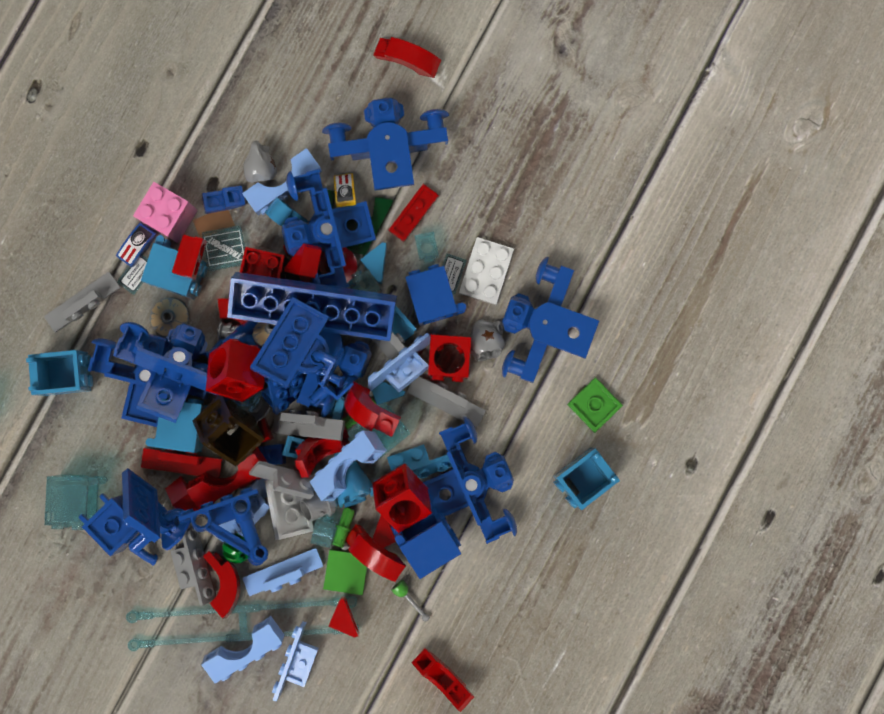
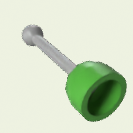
M403 579L396 583L391 591L398 597H405L422 616V620L428 621L429 615L424 613L407 594V583Z

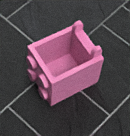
M153 182L133 217L179 243L198 210L185 199Z

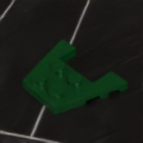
M327 190L333 209L335 191ZM375 197L373 215L371 217L375 237L393 204L391 199ZM348 220L346 226L350 231H354L357 228V223L354 220ZM373 241L345 248H348L353 254L366 255Z

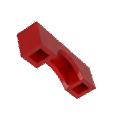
M257 447L238 465V470L232 476L215 478L204 473L188 482L186 492L198 509L201 508V505L211 501L214 504L217 499L232 494L234 490L245 488L254 479H261L249 475V471L258 461L267 463L268 461Z

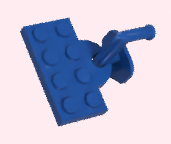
M292 297L251 364L250 369L288 389L297 372L304 374L316 373L323 377L322 387H325L328 381L340 388L345 382V377L334 374V371L342 359L345 349L341 348L335 357L330 355L326 340L320 336L329 320V316Z
M127 468L122 472L123 521L128 527H133L140 532L139 535L130 541L128 547L135 555L154 566L157 562V554L152 555L143 548L151 541L155 543L161 534L162 548L170 550L181 541L191 521L179 524L178 517L185 510L177 508L167 511L158 502L157 489Z

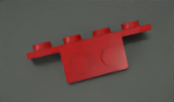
M143 448L141 468L195 476L207 473L215 478H220L222 459L197 456V453L185 452V454L177 453V450L170 449L163 451Z

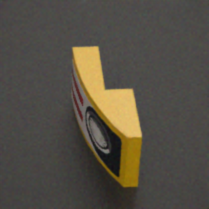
M353 173L334 175L336 208L356 205Z

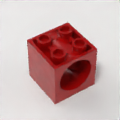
M245 247L240 273L286 279L287 272H285L284 268L289 263V260L285 255Z
M431 334L428 376H432V380L444 381V377L452 378V382H464V379H468L471 337ZM446 345L457 347V351L460 354L463 353L464 356L463 366L454 370L455 373L442 372L443 369L438 364L435 365L434 362L436 352L443 350Z
M229 339L209 353L206 391L243 402L264 388V376L250 369L251 364L261 349L255 345L241 343L237 339Z
M406 463L372 483L375 509L398 533L432 514L428 488Z

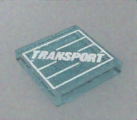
M241 225L202 232L203 239L207 241L205 254L208 271L241 266L245 250Z

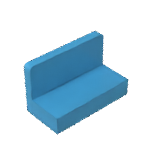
M396 306L392 332L394 335L399 333L407 341L417 332V329Z

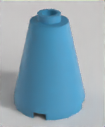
M354 461L346 472L345 483L347 489L337 497L340 508L343 505L346 508L365 501V497L369 494L371 497L374 496L371 481L359 464Z

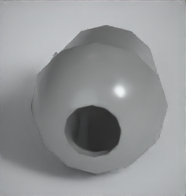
M315 492L310 500L305 498L300 501V508L306 520L312 522L324 515L327 517L332 516L338 509V500L336 498L334 501H321Z

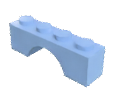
M307 148L290 159L293 177L304 175L308 171L320 169L322 172ZM258 182L242 194L259 216L261 214L266 215L265 211L276 197L283 202L286 201L289 192L286 182L277 187H267Z
M362 430L358 432L353 441L343 446L342 451L337 456L331 458L323 469L315 473V477L310 483L321 501H334L347 489L345 476L347 469L354 461L374 463L387 451L375 431Z
M272 616L254 626L252 632L253 643L248 648L241 651H231L220 646L204 656L201 665L214 683L220 680H227L235 671L244 670L250 662L258 661L265 656V653L270 650L275 651L281 647L284 633Z

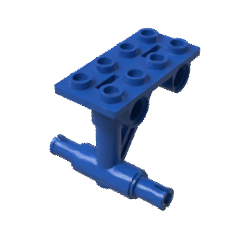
M247 321L245 324L238 326L233 333L223 339L222 344L229 339H237L241 343L255 345L261 349L262 347L255 343L252 336L253 328L258 322ZM297 372L288 389L264 377L268 387L261 392V395L272 407L275 415L285 411L292 402L298 399L304 384L303 373Z
M250 487L240 491L241 493L238 496L233 497L230 494L222 497L219 503L213 504V501L205 503L197 511H193L192 508L181 512V516L178 517L179 524L191 521L194 530L197 532L207 531L248 556V560L252 565H261L268 559V550L261 544L252 519L254 516L249 500L257 497L258 489L253 490ZM242 503L245 505L246 510L240 512L235 508V505ZM199 517H203L207 520V524L199 526L196 524V520ZM235 519L241 528L244 540L219 525Z

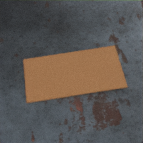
M229 210L209 213L193 220L199 237L203 239L205 236H211L235 226Z

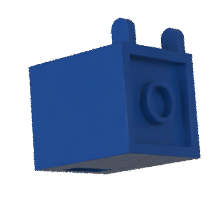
M439 264L429 266L427 271H411L408 273L409 276L405 277L419 326L465 312V303L455 304L444 266L440 267Z
M102 493L99 497L105 505L90 519L84 514H81L79 519L84 523L82 528L109 556H113L123 552L129 546L130 541L139 535L140 532L133 527H128L123 521V495L109 499Z
M435 508L432 509V514L400 533L391 526V530L395 535V541L419 579L462 554L459 549L461 543L457 535L448 524L442 512L438 513Z

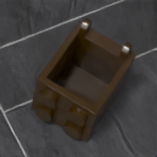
M218 395L193 420L201 443L235 467L244 461L265 440L254 416L229 398ZM235 424L240 426L231 435L227 433L230 429L233 430L236 427Z

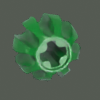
M235 533V534H234L235 536H237V537H239L240 539L244 540V537L241 536L240 534H238V533ZM226 542L223 543L222 553L228 561L242 563L248 559V556Z

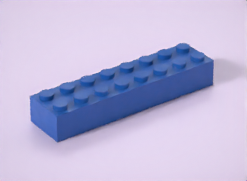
M235 272L231 277L227 318L276 325L290 300L294 297L329 316V320L322 330L323 332L385 341L391 340L397 295Z

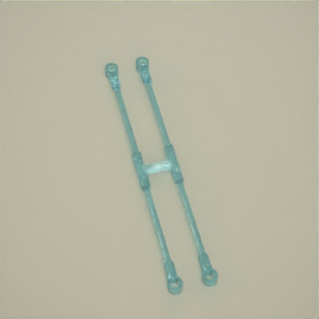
M354 595L347 596V602L349 598H353L355 600V603L352 605L349 604V607H355L358 601L357 597ZM340 598L326 601L269 605H236L232 613H239L240 633L226 634V636L158 641L154 639L140 640L133 638L128 642V649L130 651H137L139 648H150L158 645L215 641L253 640L252 633H248L247 630L248 612L326 605L333 607L338 605ZM214 608L155 613L153 611L138 612L132 610L127 613L126 620L129 623H135L138 620L153 619L155 617L212 614L217 612ZM131 613H134L136 615L135 620H132L130 618ZM328 628L304 630L303 635L329 633L335 635L345 633ZM294 631L283 632L284 637L292 636ZM133 641L137 643V648L132 646Z

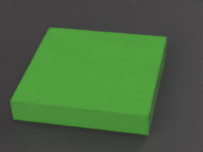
M596 377L567 404L594 433L623 406Z
M330 549L323 589L363 595L367 567L357 560L351 552Z

